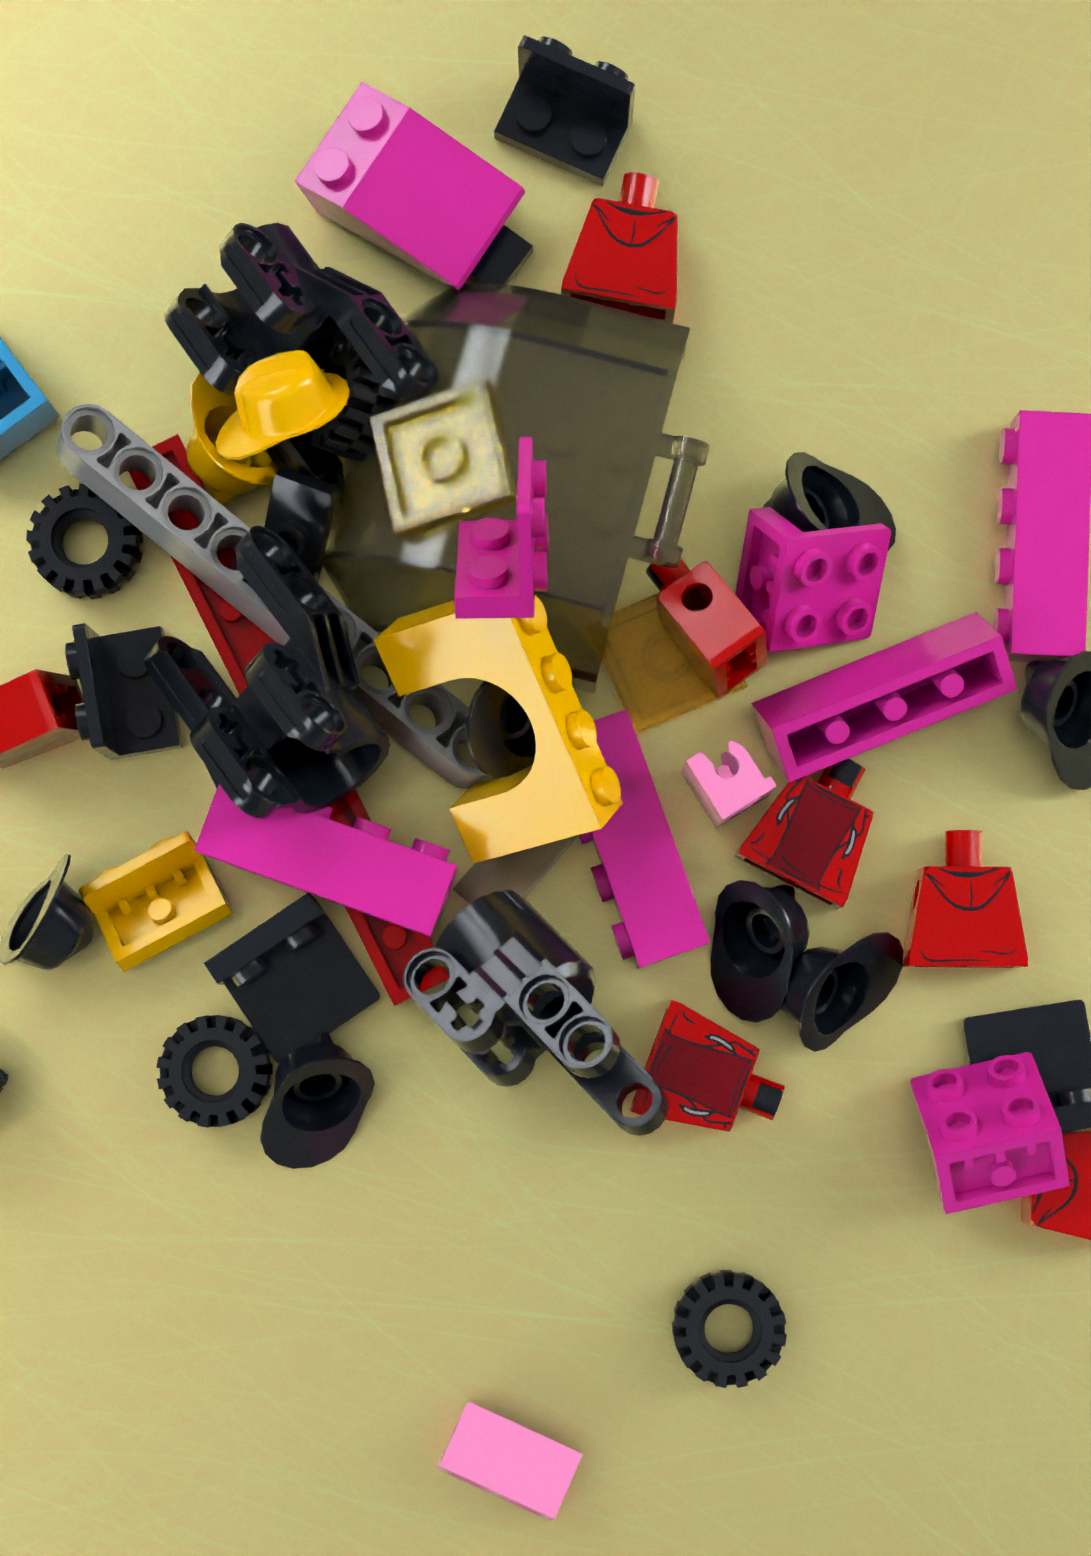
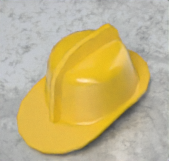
M302 350L276 353L249 365L238 378L234 390L238 410L228 418L219 431L215 442L217 453L227 460H240L262 452L288 438L322 427L334 419L347 405L350 396L347 381L337 374L323 372L315 360Z
M199 373L191 384L190 402L194 428L187 444V462L193 473L210 487L213 498L223 504L228 502L234 495L239 496L252 491L258 484L269 485L273 483L275 473L279 469L265 450L240 460H227L217 453L215 444L217 436L228 418L238 410L235 396L226 395L218 391Z

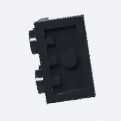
M523 35L518 45L519 79L494 130V138L603 187L632 125L635 84L628 81L629 77L623 70L610 63L597 61L592 65L572 56V50L558 40L542 36L537 41Z
M85 623L72 625L74 642L65 644V654L71 679H79L82 686L84 703L75 705L76 723L81 740H89L92 749L110 760L183 748L177 711L153 680L144 663V658L160 637L165 636L164 629L161 626L99 636Z
M310 893L305 894L204 963L216 983L226 986L278 1064L290 1051L299 1046L312 1043L317 1033L326 1032L330 1034L380 999L379 991L315 896Z
M1082 1000L966 1017L962 1020V1030L969 1065L993 1060L1003 1055L1031 1053L1060 1124L1061 1131L1068 1132L1091 1128V1036L1085 1003Z

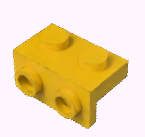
M182 832L175 837L164 838L156 842L149 851L121 866L105 869L93 881L79 888V893L84 903L95 915L113 958L123 972L233 914L207 858L194 851L196 842L188 832Z

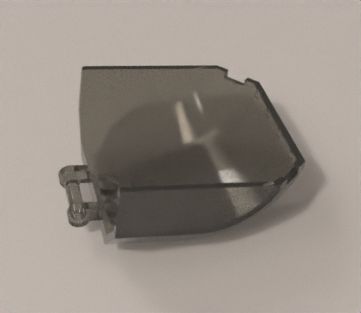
M466 283L459 292L449 288L400 316L401 320L434 363L440 379L438 384L422 401L412 402L400 397V402L393 404L392 411L396 413L393 423L387 422L385 429L388 434L383 442L376 440L377 450L373 455L367 454L366 460L361 462L357 460L354 462L345 458L343 464L345 485L337 496L323 567L348 609L379 634L400 617L454 600L459 521H478L483 518L517 520L519 437H533L534 460H546L547 499H545L546 514H548L549 552L547 553L548 590L535 591V595L544 605L547 615V628L557 651L569 663L573 688L595 693L599 670L628 558L662 567L678 568L683 548L678 546V541L698 466L706 464L710 445L706 442L687 436H673L662 433L680 363L684 359L690 328L557 293L520 286ZM656 456L674 461L653 539H646L635 536L654 460Z

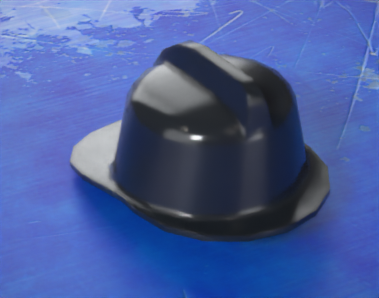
M805 452L793 453L786 461V477L775 488L772 497L763 505V508L771 507L802 532L882 523L891 530L888 551L895 543L896 527L892 514L882 498L869 485L858 478L829 466Z
M1082 651L1072 656L1069 661H1031L1025 667L1026 686L1021 699L1020 709L1022 722L1034 736L1049 746L1052 762L1059 779L1070 789L1086 790L1091 787V651Z
M483 681L473 695L469 707V715L465 718L467 743L472 760L482 773L492 778L507 777L533 765L536 753L535 734L528 715L518 701L499 686Z
M65 854L48 878L36 886L17 908L0 940V962L7 965L18 960L43 970H52L86 948L92 941L94 925L90 920V909L83 899L64 881L70 865L71 855Z
M739 880L726 885L718 896L711 951V978L716 993L727 1010L741 1020L758 1023L774 1017L783 1007L789 990L792 964L806 950L810 935L808 920L802 907L795 900V890L792 886L782 884L772 888L762 887L755 882Z
M888 932L873 933L857 941L845 951L816 947L807 949L799 955L792 964L789 990L781 1010L799 1026V1036L804 1047L814 1052L828 1048L846 1030L873 1012L887 998L897 983L903 967L904 950L898 938Z
M326 1032L317 1033L312 1043L299 1046L287 1053L277 1066L274 1080V1095L262 1123L260 1141L265 1155L278 1165L292 1169L308 1168L332 1159L349 1143L356 1131L366 1104L372 1095L375 1082L371 1070L360 1061L353 1060L347 1051L334 1044L330 1035Z

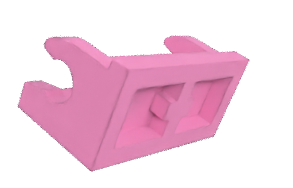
M730 741L727 744L729 753L723 752L721 754L723 765H720L716 772L714 764L702 752L686 760L681 770V774L715 828L720 827L762 801L777 787L771 776L766 779L763 777L748 751L734 741Z
M468 1401L459 1417L437 1469L551 1521L556 1518L583 1454Z

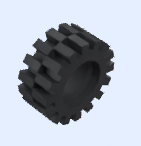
M344 341L343 346L338 344L333 349V357L328 355L323 361V372L337 374L347 381L350 390L347 405L334 419L318 429L305 433V436L309 437L307 442L314 447L354 462H362L366 460L367 454L373 455L377 450L376 440L384 441L388 434L385 426L387 422L393 423L396 415L392 411L393 404L399 403L401 396L391 389L382 387L351 343Z
M79 483V489L74 490L69 485L59 488L60 495L54 499L50 495L46 496L41 501L45 505L40 513L34 510L30 518L34 526L32 531L27 530L26 541L31 545V551H28L31 562L36 565L38 573L60 592L67 593L70 597L81 599V596H88L93 600L102 598L101 593L106 591L114 594L121 589L118 585L124 579L130 581L135 575V572L132 570L135 562L141 563L143 553L139 550L140 543H143L142 532L84 484ZM81 520L99 522L105 527L108 535V546L105 553L100 559L90 564H77L70 561L63 550V538L67 529Z
M222 1015L201 1016L188 1023H183L176 1028L177 1032L172 1037L167 1038L162 1046L165 1048L162 1057H158L156 1068H160V1078L157 1079L158 1088L163 1089L166 1096L164 1101L168 1107L174 1108L179 1113L178 1117L186 1122L191 1121L198 1124L197 1126L207 1128L231 1125L255 1112L261 1105L264 1096L268 1095L271 1087L269 1084L270 1075L273 1074V1063L270 1064L268 1056L270 1052L254 1028L244 1024L242 1020ZM212 1046L222 1047L231 1052L237 1060L239 1067L238 1079L233 1088L225 1094L218 1096L209 1095L201 1091L194 1083L192 1077V1065L196 1056L202 1050Z
M720 1270V1273L712 1275L708 1273L701 1276V1280L693 1285L690 1284L684 1290L685 1294L680 1301H677L674 1309L672 1333L681 1360L687 1368H690L695 1373L696 1377L704 1382L706 1380L710 1381L716 1387L727 1388V1385H736L737 1388L748 1386L747 1382L753 1379L761 1380L768 1375L766 1371L772 1364L776 1366L781 1358L779 1355L781 1348L786 1344V1320L779 1301L762 1282L744 1272L736 1273L732 1272V1270ZM725 1304L742 1307L749 1313L753 1322V1333L748 1344L742 1349L731 1353L716 1350L709 1344L705 1336L707 1317L715 1308Z

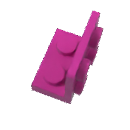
M519 437L517 520L483 518L478 521H459L454 593L456 619L534 618L535 591L548 590L547 553L549 552L548 514H546L545 509L547 470L546 460H534L533 437Z
M771 507L749 509L735 595L766 631V650L774 652L869 638L873 629L891 530L884 524L878 523L802 532Z
M1031 1053L1003 1055L993 1060L953 1069H941L931 1074L911 1079L912 1093L932 1151L939 1195L945 1214L1070 1186L1061 1127Z

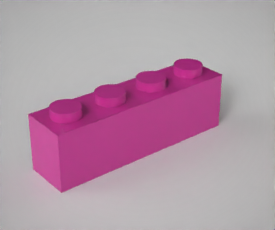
M1020 410L1010 423V428H1002L999 443L1000 464L1009 465L1008 488H1000L997 500V522L1007 526L1006 548H998L995 558V583L1004 585V608L995 609L993 628L1002 635L1009 662L1029 663L1034 660L1047 662L1050 660L1069 661L1072 656L1086 651L1091 507V414Z
M975 612L751 704L770 758L788 782H792L1017 690L1002 635Z
M626 709L594 720L597 733L596 742L606 765L614 770L619 779L623 804L602 829L578 836L582 844L591 841L594 843L601 863L590 868L602 902L614 900L621 919L620 923L611 926L616 944L623 961L634 957L639 969L705 946L710 943L630 715Z
M218 785L194 851L434 938L459 869L457 865L447 862L450 850L417 838L414 839L412 848L388 841L391 829L356 817L352 828L330 820L333 811L331 807L308 814L295 813L292 807L276 809L268 818H255L239 809L221 785Z

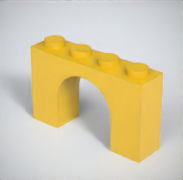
M536 595L534 618L456 619L455 602L452 600L398 618L373 640L398 696L455 679L475 678L495 684L508 692L522 706L531 721L536 741L533 765L507 777L492 778L472 784L449 808L473 863L602 829L623 804L619 779L614 770L605 763L596 742L597 733L594 721L590 714L583 710L572 686V673L569 663L557 651L547 628V615L544 605Z

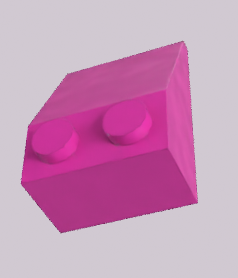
M363 82L360 83L294 181L317 213L458 292L525 194L522 186L413 109Z

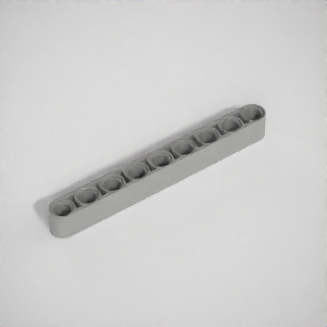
M92 404L76 406L70 410L62 421L57 444V455L64 468L274 641L284 646L290 637L241 572L224 567L216 554L219 550L223 549L235 550L237 544L250 530V527L109 411ZM81 431L91 432L98 436L102 446L95 450H84L72 441L71 436ZM130 470L139 471L148 478L151 486L140 491L132 490L125 486L121 481L120 475ZM175 510H186L194 515L199 526L192 530H181L173 525L168 514ZM322 587L344 618L360 682L354 692L381 728L451 785L468 789L472 784L484 781L488 775L482 773L479 768L469 767L464 764L458 754V744L467 743L465 718L469 715V707L441 684L398 696L373 641L379 633ZM369 665L382 669L389 681L388 688L376 689L369 686L363 679L362 667ZM419 704L429 708L436 720L435 727L428 729L418 726L411 718L410 706Z

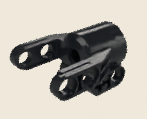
M245 223L236 224L223 239L219 249L221 266L237 289L224 293L211 292L206 284H203L201 288H184L164 313L165 322L202 376L210 385L226 395L235 396L234 390L239 376L249 365L280 352L302 350L308 353L320 369L323 370V361L328 355L333 357V349L338 344L343 346L344 341L351 343L382 387L393 390L399 396L409 401H422L438 384L440 379L434 363L382 292L331 267L320 269L290 227L280 223L262 225L257 228ZM305 434L288 438L265 450L279 470L284 466L339 486V492L345 485L343 463L338 456L310 445L307 442L309 437L305 436Z
M257 525L250 528L235 548L237 568L290 637L289 641L284 646L279 643L269 642L260 649L244 670L245 678L249 685L238 698L235 697L202 651L190 647L175 637H160L146 654L144 663L153 680L191 730L190 741L192 746L229 798L246 814L255 818L265 819L270 817L276 809L292 807L295 813L308 814L324 809L361 786L377 771L388 756L391 744L387 734L354 692L360 682L343 615L290 545L274 531Z
M513 890L495 891L477 898L458 912L442 931L433 948L420 951L406 965L403 981L408 994L480 1071L496 1085L508 1087L517 1085L525 1080L532 1072L536 1059L547 1050L610 1118L628 1134L637 1136L650 1134L658 1129L666 1119L669 1109L667 1096L657 1082L620 1045L617 1033L591 1005L596 983L593 967L522 895ZM440 966L449 968L450 977L442 990L434 994L422 993V979L428 971ZM465 1003L480 1017L476 1024L471 1027L467 1026L466 1022L456 1012ZM498 1041L511 1050V1053L514 1055V1058L506 1065L490 1049ZM603 1049L598 1057L585 1062L589 1054L595 1050ZM634 1090H649L652 1093V1103L649 1110L637 1118L625 1117L622 1114V1104L627 1095Z

